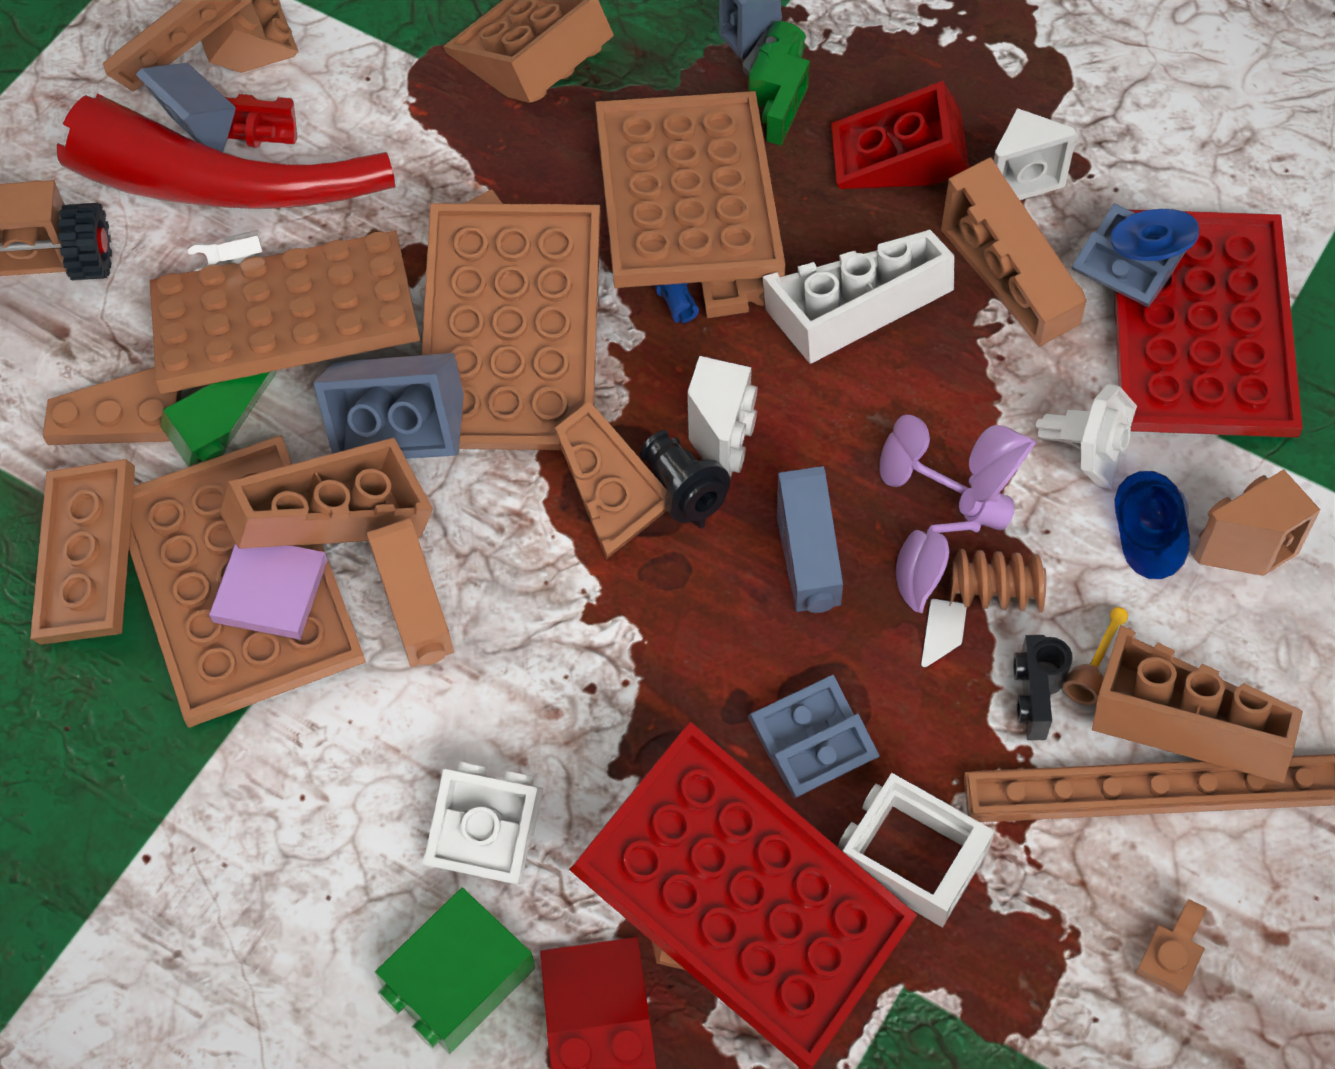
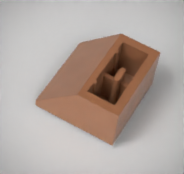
M252 0V2L201 40L209 63L240 73L295 57L299 52L279 0Z
M1284 469L1270 478H1267L1265 475L1260 476L1247 486L1242 495L1234 500L1226 497L1209 510L1207 514L1209 519L1206 527L1199 534L1200 541L1193 558L1201 565L1264 576L1299 554L1321 509Z

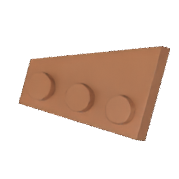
M155 367L50 398L47 401L43 438L47 445L168 442L170 440L161 428L163 409L181 400L182 390L160 394L155 378Z
M588 401L556 426L555 434L607 560L666 512L664 506L667 489L596 407Z

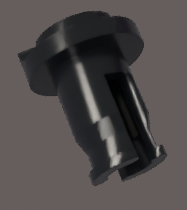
M661 430L646 440L641 448L640 457L642 460L648 461L653 468L654 474L667 488L664 506L666 511L677 522H692L699 528L705 527L706 518L714 514L725 501L730 486L728 471L716 460L698 461L680 445V440L677 437L671 440L666 430Z

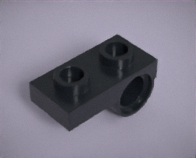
M1026 635L1021 652L1014 653V679L1022 680L1023 695H1018L1017 720L1019 724L1026 723L1027 740L1047 739L1052 724L1050 695L1059 692L1063 688L1072 664L1073 655L1070 647L1064 641L1055 637ZM1044 661L1050 662L1054 664L1058 668V670H1045L1038 663Z

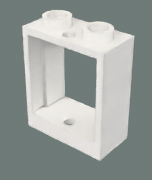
M891 773L883 787L878 784L873 786L862 807L867 813L859 825L853 822L850 823L840 839L838 848L843 850L847 856L908 908L943 928L989 851L995 831ZM892 807L897 808L962 845L961 850L934 895L863 855Z

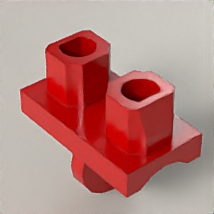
M239 94L236 98L225 97L236 107L227 139L246 140L247 146L251 148H258L261 142L296 143L298 136L294 101L292 98L278 97L275 101L257 100L253 95Z

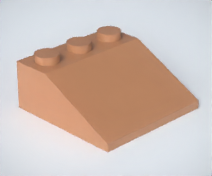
M502 0L444 45L443 48L449 56L506 97L531 103L543 98L547 93V89L557 81L570 76L574 72L575 67L583 60L599 53L602 45L610 40L614 34L599 0Z

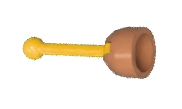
M1115 607L1111 610L1109 615L1111 622L1090 664H1081L1074 667L1063 684L1065 694L1077 703L1083 705H1094L1097 703L1104 679L1103 675L1099 673L1098 668L1119 625L1124 624L1128 620V612L1123 607Z

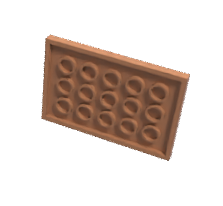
M755 91L595 102L614 288L763 278L762 276L776 272L779 277L785 276V259Z
M430 203L421 355L455 354L464 392L459 449L562 450L555 434V427L588 401L594 405L600 205Z
M397 230L374 232L365 237L345 241L334 240L325 245L305 249L294 248L285 253L266 257H250L242 261L241 264L209 265L198 271L181 274L170 273L150 280L155 378L160 394L420 341Z
M282 435L133 487L129 551L177 700L188 728L366 663L328 560L301 640L213 623L209 616L235 546V541L220 513L228 481L292 465ZM322 544L294 545L295 547L325 552Z

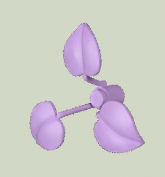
M903 415L896 421L893 432L888 436L880 457L879 470L882 480L892 487H900L908 481L913 469H915L917 472L961 493L959 510L968 520L966 522L931 525L927 534L923 531L915 530L904 542L897 559L896 580L903 599L914 611L923 613L926 600L936 588L947 566L949 558L948 542L945 536L940 533L962 530L978 532L981 525L995 530H1003L1009 525L1014 515V501L1010 496L999 492L1015 474L1036 444L1034 439L1002 425H994L987 428L978 438L970 455L969 468L973 475L969 478L971 488H968L920 463L919 459L926 452L930 441L928 428L920 418L913 415Z

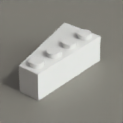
M931 230L878 244V250L862 254L851 251L839 255L840 261L816 267L815 262L798 266V272L779 277L776 272L762 276L765 310L811 364L953 291L954 255Z

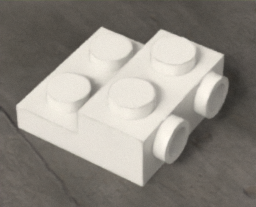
M459 761L457 770L443 768L423 865L517 885L521 884L530 837L534 836L543 788L532 786L534 776L505 771L504 780L487 777V767Z

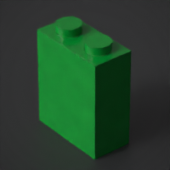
M461 887L374 972L382 987L377 992L380 998L396 1014L405 1009L417 1021L412 1025L413 1030L429 1047L433 1049L439 1043L451 1054L536 967L532 952Z

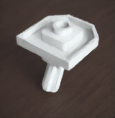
M1107 384L1094 399L1091 411L1067 410L1066 416L1046 414L1043 419L1037 420L1035 427L1039 429L1038 436L1042 440L1066 442L1081 450V470L1099 487L1111 489L1122 453L1127 448L1130 440V427L1137 405L1120 386Z

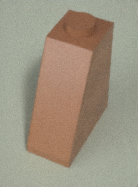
M411 518L367 532L376 567L410 667L419 664L432 665L444 659L446 655L454 653L450 633Z

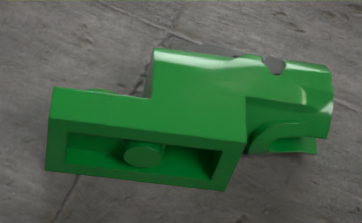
M774 21L771 28L764 32L757 45L742 64V70L748 76L749 92L755 91L758 105L764 107L762 123L767 124L766 142L780 146L784 142L808 89L810 66L809 60L802 59L803 51L806 47L804 45L805 33L798 26L785 21Z

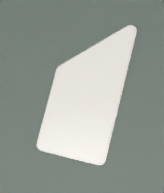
M932 599L930 601L921 662L923 667L929 666L962 644L967 610L963 603L952 602L951 606H949V601Z

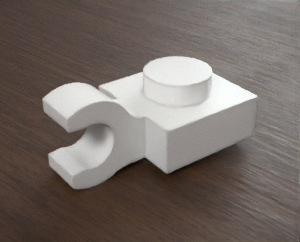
M254 230L221 238L216 242L194 243L188 247V253L195 254L201 252L207 256L208 263L206 265L194 268V271H198L206 266L216 265L219 260L222 262L231 259V263L241 264L247 258L256 257L255 253L262 252L263 245L259 231Z

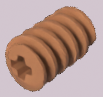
M958 549L951 564L949 606H951L956 594H961L964 607L968 608L974 596L979 595L983 609H988L993 596H997L1001 610H1006L1011 598H1016L1019 610L1025 612L1030 599H1035L1038 613H1042L1046 597V568H1043L1041 557L1039 554H1032L1025 566L1021 554L1013 553L1008 565H1006L1002 552L996 551L988 564L983 550H977L970 563L965 549Z

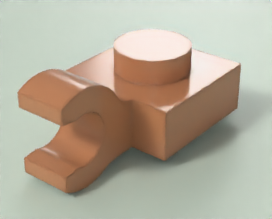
M763 278L701 282L707 318L749 312L748 302L765 306Z
M1188 899L1172 931L1158 925L1137 968L1136 974L1182 997L1205 950L1204 947L1192 942V938L1207 907Z

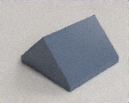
M189 63L141 68L136 73L137 77L166 113L196 142L220 152L224 151L236 107Z

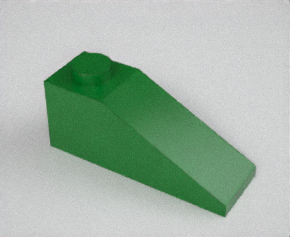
M277 370L210 384L163 409L161 428L188 467L224 455L226 448L276 375Z

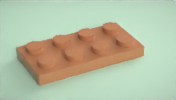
M127 459L46 471L30 636L31 640L40 645L122 634L135 465Z

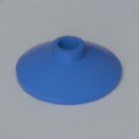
M1174 209L1146 210L1133 214L1119 222L1112 231L1111 243L1114 250L1123 257L1138 261H1160L1177 256L1191 248L1199 237V225L1193 216L1183 211Z

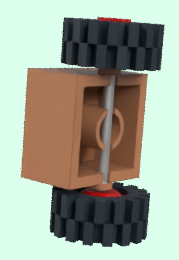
M54 180L0 184V276L66 272L72 281L107 278L110 275L109 268L112 265L110 260L112 249L109 244L111 242V235H108L109 224L108 221H105L106 213L103 210V206L99 202L65 205Z

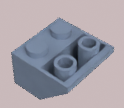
M719 0V36L741 59L746 58L751 53L758 40L767 29L771 28L774 21H781L782 19L781 0Z

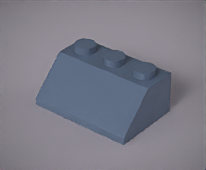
M454 353L333 362L313 382L332 454L390 438H395L406 459L456 456L459 452L464 392Z

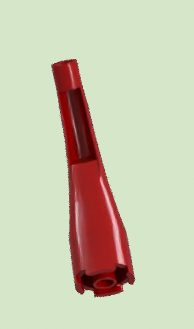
M98 93L96 98L85 95L73 105L63 122V125L70 128L65 146L57 144L59 163L72 172L93 182L125 193L177 203L240 209L290 208L338 202L396 187L387 152L345 161L312 165H287L243 159L191 140Z

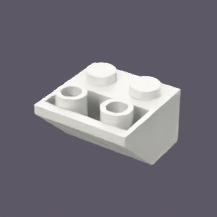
M699 356L688 389L689 440L702 460L711 459L721 463L728 471L731 480L733 471L740 473L746 452V447L742 446L745 435L751 436L754 430L757 410H753L758 388L751 385V367Z

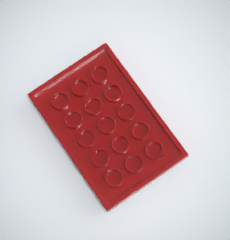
M1130 210V211H1132V212H1134V213H1139V212L1146 211V210ZM1183 211L1193 216L1198 222L1199 237L1196 243L1186 250L1172 275L1151 305L1146 307L1114 291L1118 386L1137 405L1130 427L1131 431L1299 438L1303 426L1281 214Z
M689 722L569 868L575 876L800 1069L813 1068L917 916V914L692 722Z

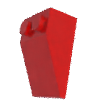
M944 81L831 123L836 181L840 189L934 185L969 168L962 112Z
M638 937L540 950L551 1069H656Z

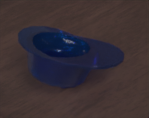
M1138 471L1127 476L1118 486L1114 499L1122 550L1127 563L1137 574L1147 579H1164L1174 575L1185 564L1190 551V534L1187 522L1189 517L1188 503L1184 494L1167 476L1155 471Z

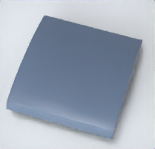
M1113 203L1097 232H1092L1072 265V270L1149 307L1172 275L1185 252L1160 261H1138L1118 254L1111 243L1112 231L1119 222L1136 213Z
M834 674L748 716L765 751L794 798L880 757L859 714H853Z

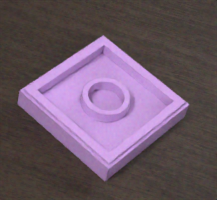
M235 543L209 614L212 622L301 640L328 560L326 553L295 546L238 549Z

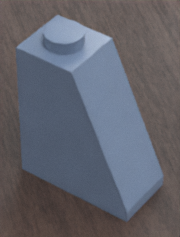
M824 466L778 473L776 518L796 612L808 610L812 613H821L828 611L834 606L841 605L843 580Z

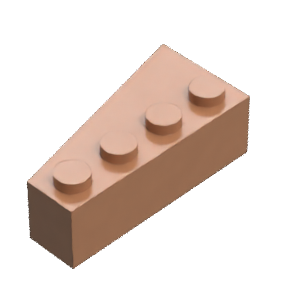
M990 157L949 178L941 231L1035 343L1040 347L1079 326L1087 302L1082 288L1075 283L992 158Z
M390 438L228 481L220 513L238 549L369 541L367 532L410 518L417 537L421 538L433 507L395 438Z
M1120 625L1098 695L1092 731L1284 783L1296 744L1303 713L1302 710L1245 683L1237 687L1226 682L1219 676L1218 670L1205 664H1201L1199 668L1174 657L1175 650L1158 642L1152 647L1135 639V631Z

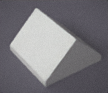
M1017 108L995 151L994 163L1019 200L1065 187L1077 133L1072 127Z

